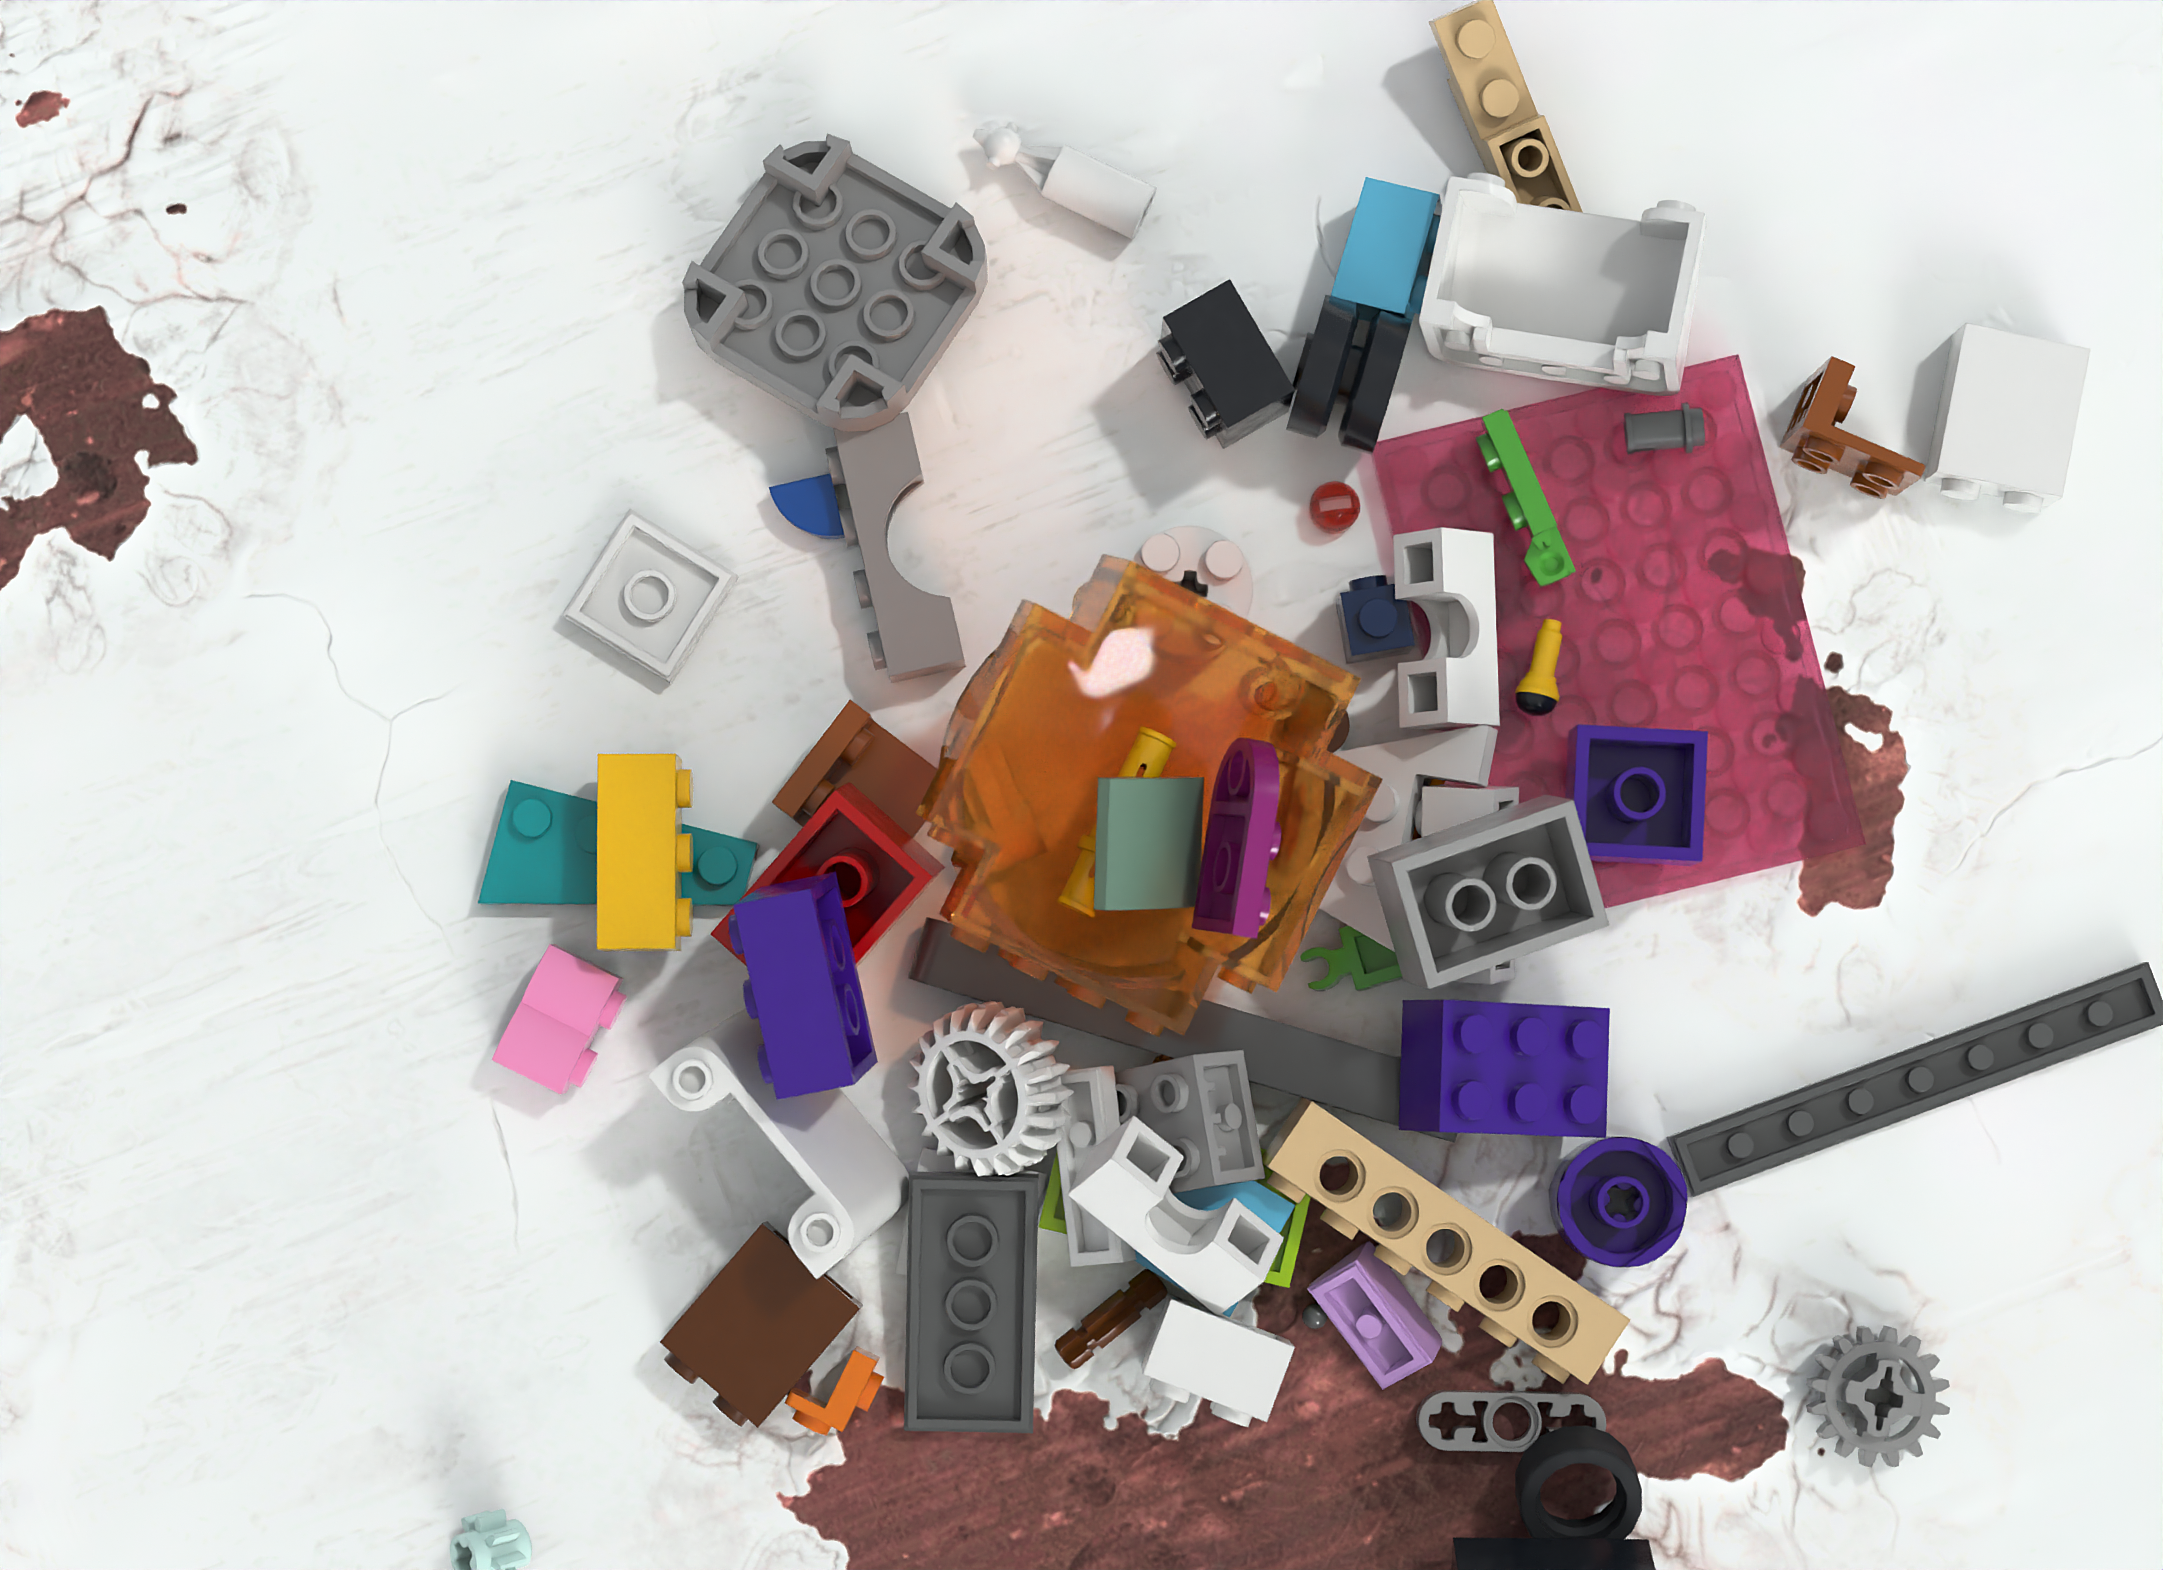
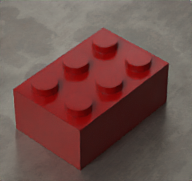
M848 782L829 796L741 899L760 887L836 872L856 966L858 967L942 872L945 866L852 783ZM733 907L710 934L747 967L744 954H736L730 939L728 921L731 915H735Z

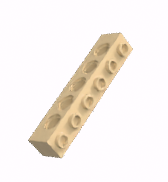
M1303 1097L1300 1099L1262 1156L1263 1165L1274 1171L1267 1180V1183L1298 1204L1305 1194L1326 1207L1320 1217L1321 1220L1351 1240L1360 1230L1378 1242L1379 1246L1373 1253L1375 1257L1406 1276L1412 1266L1432 1279L1425 1291L1456 1312H1459L1463 1304L1467 1303L1482 1313L1485 1317L1478 1327L1509 1348L1513 1346L1517 1338L1537 1351L1531 1363L1562 1384L1565 1383L1571 1374L1588 1385L1630 1322L1628 1317L1308 1099ZM1343 1156L1347 1160L1350 1169L1347 1182L1337 1190H1325L1319 1177L1322 1165L1331 1157ZM1386 1193H1397L1402 1202L1400 1217L1389 1226H1378L1373 1217L1375 1202ZM1440 1229H1449L1455 1240L1452 1254L1444 1261L1431 1262L1426 1253V1244L1429 1237ZM1502 1265L1507 1274V1283L1504 1290L1496 1297L1484 1298L1479 1288V1281L1483 1272L1491 1266ZM1554 1301L1559 1309L1557 1325L1547 1333L1537 1334L1532 1325L1535 1310L1545 1302Z

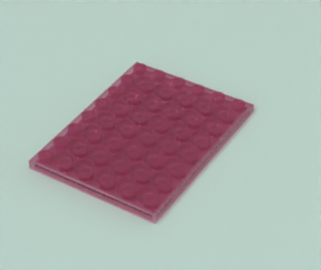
M1739 354L1684 367L1680 391L1672 396H1654L1607 388H1596L1507 410L1576 569V572L1572 575L1541 588L1524 563L1532 541L1526 527L1518 531L1514 530L1501 500L1502 495L1511 492L1501 468L1491 473L1489 472L1475 440V437L1485 433L1482 427V417L1484 416L1376 442L1371 458L1392 541L1393 535L1440 527L1493 533L1500 726H1492V728L1498 730L1487 785L1519 787V804L1543 795L1565 798L1568 731L1577 724L1708 731L1703 862L1692 866L1591 861L1605 909L1866 845ZM1688 402L1689 408H1702L1705 446L1693 447V452L1690 454H1685L1684 448L1634 452V454L1627 455L1624 435V413L1638 414L1681 409V403ZM1407 600L1423 660L1428 653L1431 643L1430 624L1423 609L1417 603ZM1543 619H1553L1562 623L1560 633L1563 637L1554 675L1557 679L1556 684L1560 698L1555 709L1545 716H1531L1524 713L1516 704L1515 689L1525 677V673L1529 672L1537 632L1542 628Z

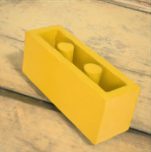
M598 754V950L681 951V937H692L693 904L692 898H682V872H692L693 838L692 834H682V808H692L693 773L692 769H682V759L677 754Z

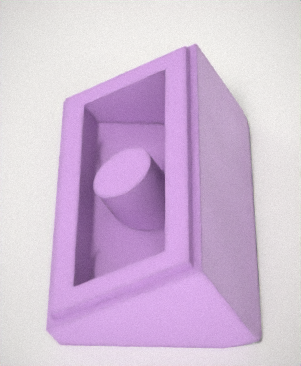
M1366 1242L1310 1283L1307 1289L1383 1390L1432 1363L1442 1345V1338L1391 1268L1373 1255L1376 1250L1371 1242Z

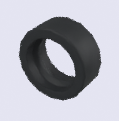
M1566 1426L1540 1436L1524 1451L1515 1471V1495L1520 1516L1532 1538L1625 1539L1633 1532L1642 1512V1487L1627 1448L1610 1433L1590 1426ZM1592 1463L1607 1468L1612 1473L1616 1482V1494L1613 1500L1601 1512L1585 1519L1566 1520L1551 1515L1544 1509L1540 1500V1489L1543 1482L1556 1470L1571 1464Z

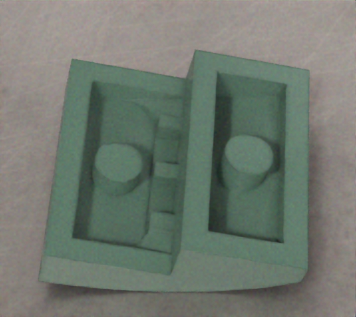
M1123 776L1098 778L1094 910H1149L1195 907L1201 869L1204 777L1173 776L1151 778Z

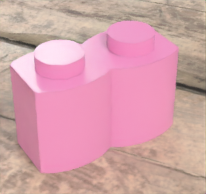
M550 944L538 964L523 998L497 1046L492 1060L559 1094L566 1093L571 1083L581 1088L598 1057V1053L589 1048L599 1027L602 1026L611 1030L627 999V995L618 992L624 978L556 944Z

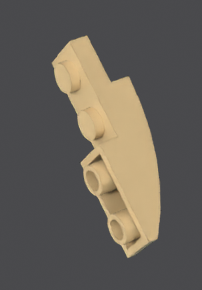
M1475 0L1428 21L1451 77L1447 79V82L1487 173L1502 178L1505 181V188L1513 192L1517 203L1583 212L1544 115L1538 114L1494 1Z

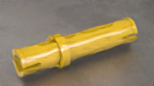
M1140 726L1137 731L1138 735L1117 777H1135L1140 767L1144 768L1142 777H1160L1171 751L1177 745L1169 737L1150 728ZM1097 819L1089 836L1082 834L1077 844V847L1082 851L1062 894L1057 898V902L1092 919L1096 914L1094 910L1095 875L1093 878H1090L1089 872L1095 862Z

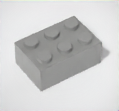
M1543 795L1367 856L1403 980L1426 989L1443 985L1609 926L1574 800Z

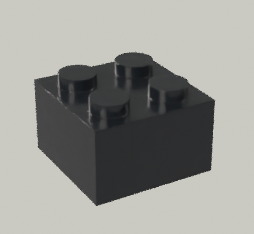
M1230 279L1163 317L1161 338L1157 341L1161 349L1156 352L1158 360L1173 385L1184 381L1191 393L1192 405L1188 406V410L1206 440L1216 436L1222 448L1225 449L1289 412L1295 389Z

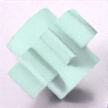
M504 1509L493 1512L485 1511L462 1518L461 1521L465 1533L454 1536L450 1544V1558L454 1570H517L527 1566L532 1555L531 1541L526 1528L517 1519L507 1521Z

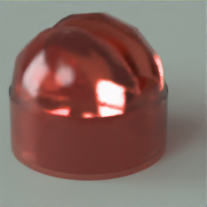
M1331 481L1319 486L1313 493L1309 503V515L1313 524L1321 531L1329 534H1339L1350 529L1355 524L1360 513V500L1357 493L1351 486L1339 481ZM1350 499L1351 508L1320 512L1319 502Z

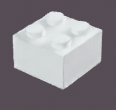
M1168 1293L1141 1368L1144 1375L1151 1377L1149 1383L1151 1386L1150 1390L1183 1403L1188 1402L1191 1393L1212 1401L1209 1407L1212 1409V1414L1248 1427L1252 1416L1267 1422L1295 1347L1286 1338L1234 1318H1229L1223 1314L1217 1316L1208 1308Z

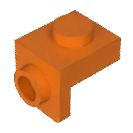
M857 1346L853 1350L828 1403L794 1387L789 1392L785 1404L796 1409L792 1419L802 1426L827 1436L831 1427L843 1432L856 1407L868 1412L881 1386L884 1376L874 1372L880 1357Z

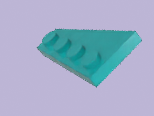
M511 780L478 904L597 905V802ZM682 824V834H692L693 869L692 872H682V898H692L693 906H733L748 890L759 844Z

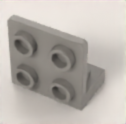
M1243 1050L1190 1055L1114 1072L1120 1125H1123L1132 1116H1135L1184 1156L1169 1186L1172 1194L1265 1178Z

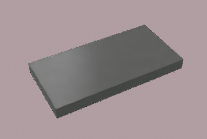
M910 1171L904 1431L1033 1433L1039 1174L1014 1173L1011 1175L977 1176L976 1173Z

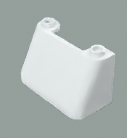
M1470 173L1467 178L1449 176L1419 317V324L1429 353L1441 361L1470 368L1646 395L1672 396L1678 394L1685 366L1706 229L1705 212L1696 211L1694 206L1683 201L1661 200L1657 203V207L1644 210L1641 221L1517 203L1513 192L1505 188V181L1498 176L1488 173Z
M745 1008L673 1053L647 1076L671 1104L683 1111L690 1113L706 1111L720 1101L729 1105L736 1099L815 1193L791 1217L788 1236L789 1243L795 1254L813 1276L818 1279L903 1208L909 1199V1173L904 1164L840 1088L785 1099H776L773 1083L766 1084L759 1068L758 1046L764 1044L759 1019H751Z

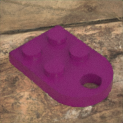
M1239 737L1232 742L1221 761L1211 798L1191 929L1257 939L1259 926H1263L1268 918L1271 906L1270 889L1265 887L1269 860L1272 861L1276 857L1281 841V827L1279 822L1275 821L1280 786L1279 763L1275 748L1270 742Z

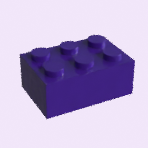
M836 872L760 887L733 904L735 915L729 917L728 926L734 951L737 955L744 954L749 974V980H745L743 983L745 1006L750 1018H758L764 1044L758 1046V1063L762 1078L766 1084L773 1083L777 1100L854 1085L878 1060Z
M1445 999L1403 1000L1399 1130L1606 1138L1610 1008Z

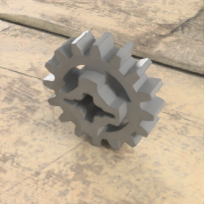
M1866 1326L1857 1327V1343L1852 1344L1840 1335L1832 1338L1838 1354L1834 1358L1817 1354L1815 1360L1825 1369L1822 1378L1812 1377L1806 1379L1807 1386L1820 1391V1400L1806 1405L1807 1412L1814 1415H1824L1826 1419L1816 1430L1818 1436L1828 1439L1838 1435L1840 1438L1836 1443L1834 1452L1844 1458L1849 1456L1857 1447L1859 1464L1866 1467H1872L1877 1453H1881L1884 1462L1890 1467L1899 1466V1450L1903 1448L1912 1456L1917 1458L1922 1456L1923 1451L1917 1439L1922 1434L1938 1439L1941 1435L1937 1427L1930 1423L1933 1414L1947 1415L1950 1413V1407L1936 1401V1393L1950 1387L1949 1380L1932 1377L1930 1371L1940 1362L1937 1355L1929 1353L1918 1357L1916 1354L1920 1348L1921 1340L1916 1336L1909 1335L1898 1345L1897 1329L1889 1326H1883L1878 1340H1875L1870 1328ZM1870 1354L1866 1358L1864 1368L1849 1378L1842 1377V1374L1851 1363L1862 1356ZM1899 1359L1913 1373L1918 1386V1392L1909 1390L1900 1377L1902 1364L1899 1363ZM1880 1385L1882 1389L1890 1392V1400L1888 1404L1878 1403L1875 1408L1874 1404L1865 1401V1393L1867 1389H1878ZM1837 1400L1846 1402L1855 1414L1854 1428L1857 1429L1856 1433L1843 1421L1838 1410ZM1906 1415L1913 1416L1912 1420L1903 1430L1889 1437L1891 1425Z

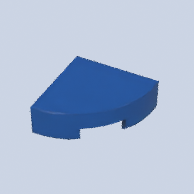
M831 474L769 487L779 512L796 528L822 539L845 538Z

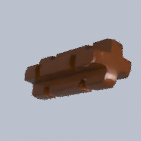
M1149 1269L1141 1271L1128 1282L1130 1287L1123 1292L1119 1289L1081 1320L1082 1326L1079 1329L1075 1330L1072 1327L1056 1340L1055 1349L1070 1368L1077 1369L1094 1356L1092 1350L1097 1346L1103 1349L1142 1317L1140 1312L1147 1307L1151 1310L1166 1298L1168 1294L1167 1287L1156 1273Z

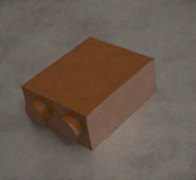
M766 1221L758 1227L660 1341L670 1351L664 1360L689 1383L694 1384L700 1377L718 1393V1396L713 1400L714 1405L734 1423L742 1427L749 1420L758 1428L863 1307V1304L827 1273L816 1279L795 1254L789 1240Z

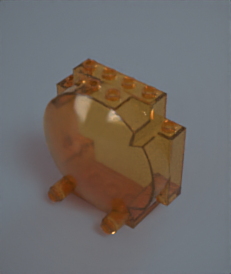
M1102 554L1090 580L1081 585L1076 591L1072 602L1073 611L1068 619L1035 602L1022 599L1000 645L980 665L956 703L945 732L938 769L916 814L927 822L932 823L927 833L929 837L954 849L950 860L957 878L939 912L948 922L955 925L950 934L951 937L983 953H986L990 943H993L1000 947L997 955L1009 961V965L1041 981H1044L1048 972L1051 971L1057 974L1054 982L1067 989V993L1099 1009H1102L1106 1000L1109 999L1129 1009L1124 1019L1125 1021L1152 1035L1160 1037L1164 1027H1167L1184 1036L1219 964L1222 967L1217 977L1239 989L1252 994L1258 983L1275 992L1278 991L1383 779L1326 750L1361 678L1131 560ZM1140 726L1157 731L1177 743L1175 749L1171 751L1160 777H1204L1201 862L1213 788L1221 761L1227 749L1239 737L1267 741L1274 746L1278 757L1280 773L1279 799L1275 821L1279 822L1281 827V841L1276 857L1272 861L1269 860L1265 887L1270 889L1271 906L1265 924L1259 926L1257 939L1191 929L1195 907L1149 910H1095L1096 914L1092 919L1057 902V898L1062 894L1082 851L1077 847V844L1082 834L1089 836L1097 819L1098 778L1117 777L1138 735L1137 731ZM1143 767L1139 768L1135 777H1142L1144 773ZM1095 862L1089 872L1090 878H1093L1095 875Z

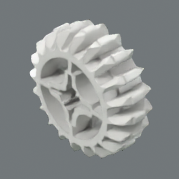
M995 1001L977 1005L970 1003L957 1007L956 1011L942 1015L937 1021L932 1022L933 1030L927 1031L924 1036L918 1039L922 1052L917 1053L915 1057L909 1060L910 1064L919 1073V1076L913 1078L907 1087L919 1093L920 1102L910 1112L924 1115L927 1126L921 1136L930 1138L936 1136L939 1139L937 1156L950 1157L954 1155L956 1170L965 1169L968 1171L974 1169L977 1176L1011 1175L1022 1171L1024 1166L1028 1167L1036 1164L1043 1157L1047 1156L1046 1149L1054 1147L1062 1139L1058 1127L1065 1125L1066 1121L1072 1117L1061 1105V1102L1068 1100L1075 1092L1061 1084L1060 1076L1066 1072L1070 1065L1056 1063L1053 1052L1060 1041L1051 1039L1043 1041L1041 1034L1044 1021L1030 1020L1026 1022L1024 1008L1012 1006L1005 1009L1002 1002Z

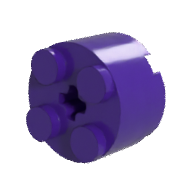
M1606 1136V1138H1596L1581 1144L1563 1159L1548 1189L1551 1217L1561 1238L1580 1256L1599 1264L1621 1268L1642 1266L1655 1261L1669 1251L1676 1243L1684 1226L1688 1199L1687 1186L1680 1169L1663 1150L1640 1139ZM1611 1187L1623 1191L1629 1189L1631 1196L1624 1202L1629 1211L1625 1216L1615 1212L1607 1213L1604 1206L1610 1201L1607 1191Z

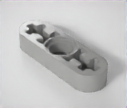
M1438 1390L1430 1393L1422 1400L1416 1414L1417 1427L1422 1437L1433 1447L1446 1451L1524 1452L1538 1439L1541 1431L1542 1420L1537 1406L1538 1402H1549L1546 1414L1551 1417L1568 1416L1571 1411V1405L1580 1404L1581 1413L1592 1417L1591 1427L1606 1431V1417L1601 1406L1591 1397L1579 1392ZM1474 1401H1485L1480 1417L1481 1428L1485 1436L1484 1440H1472L1476 1429L1474 1426H1454L1451 1431V1437L1442 1438L1440 1429L1434 1425H1429L1430 1414L1440 1413L1442 1403L1452 1402V1409L1457 1414L1476 1415L1472 1403ZM1509 1402L1521 1404L1529 1416V1425L1526 1432L1521 1437L1513 1440L1499 1437L1493 1428L1495 1411L1501 1405ZM1546 1427V1431L1549 1433L1561 1427Z

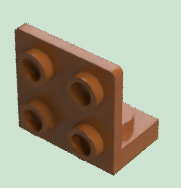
M1831 356L1807 379L1779 447L1794 453L1791 458L1792 462L1804 469L1819 474H1827L1828 469H1832L1851 477L1850 486L1863 494L1879 499H1885L1887 493L1896 496L1921 479L1926 465L1835 427L1836 422L1843 423L1855 399L1857 388L1848 383L1856 366Z
M849 700L772 803L803 827L836 789L850 782L914 838L951 790L953 782L948 776L877 724L868 712L852 700Z

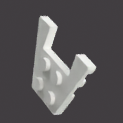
M1476 725L1302 758L1300 760L1276 884L1395 952L1367 856L1412 841L1415 828V811L1421 798L1425 778L1487 787L1498 730L1490 726Z

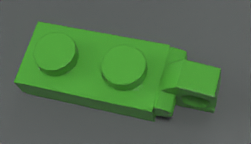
M1502 408L1482 417V427L1485 433L1475 437L1478 448L1490 473L1500 468L1511 492L1502 495L1501 500L1514 530L1518 531L1526 527L1532 539L1524 559L1525 565L1540 588L1572 575L1576 572V569L1508 411H1504Z

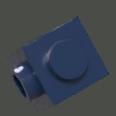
M1386 575L1369 576L1348 582L1350 591L1340 593L1335 602L1346 664L1409 654L1415 643L1407 600L1395 599V584L1388 585Z

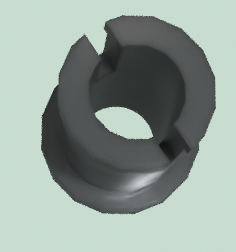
M1688 402L1681 403V409L1638 414L1624 413V435L1627 455L1634 454V452L1684 448L1685 454H1690L1693 452V447L1705 446L1702 408H1689Z

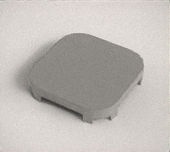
M827 134L826 141H805L785 150L779 144L763 160L764 175L701 264L698 265L691 261L682 281L684 287V313L698 347L716 363L823 425L843 432L870 431L891 422L910 404L978 305L988 282L985 244L975 225L974 217L961 205L955 202L953 207L950 208L852 152L851 144L848 140Z

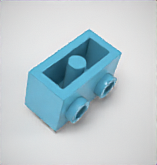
M1369 177L1365 178L1331 293L1333 297L1357 303L1360 313L1359 320L1371 322L1372 318L1380 311L1409 318L1412 321L1415 313L1420 314L1428 279L1426 273L1434 251L1443 209L1440 195Z

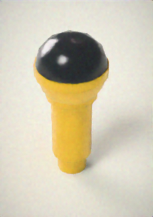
M1543 619L1542 628L1537 632L1529 672L1525 673V677L1515 689L1516 704L1519 709L1531 716H1545L1552 712L1559 702L1560 696L1556 684L1557 679L1554 675L1563 636L1560 633L1562 623L1557 620Z

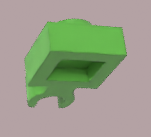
M1350 926L1338 929L1343 944L1342 948L1328 950L1323 947H1315L1306 950L1300 956L1301 961L1305 963L1316 958H1324L1329 964L1328 975L1323 980L1308 983L1309 988L1316 991H1325L1333 988L1347 975H1352L1355 989L1359 992L1403 979L1396 953Z

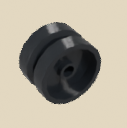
M1325 295L1314 334L1307 333L1292 384L1297 393L1286 430L1317 439L1326 431L1334 402L1345 405L1338 431L1340 445L1372 455L1393 391L1412 319L1380 311L1371 320L1363 347L1352 344L1360 316L1357 303Z

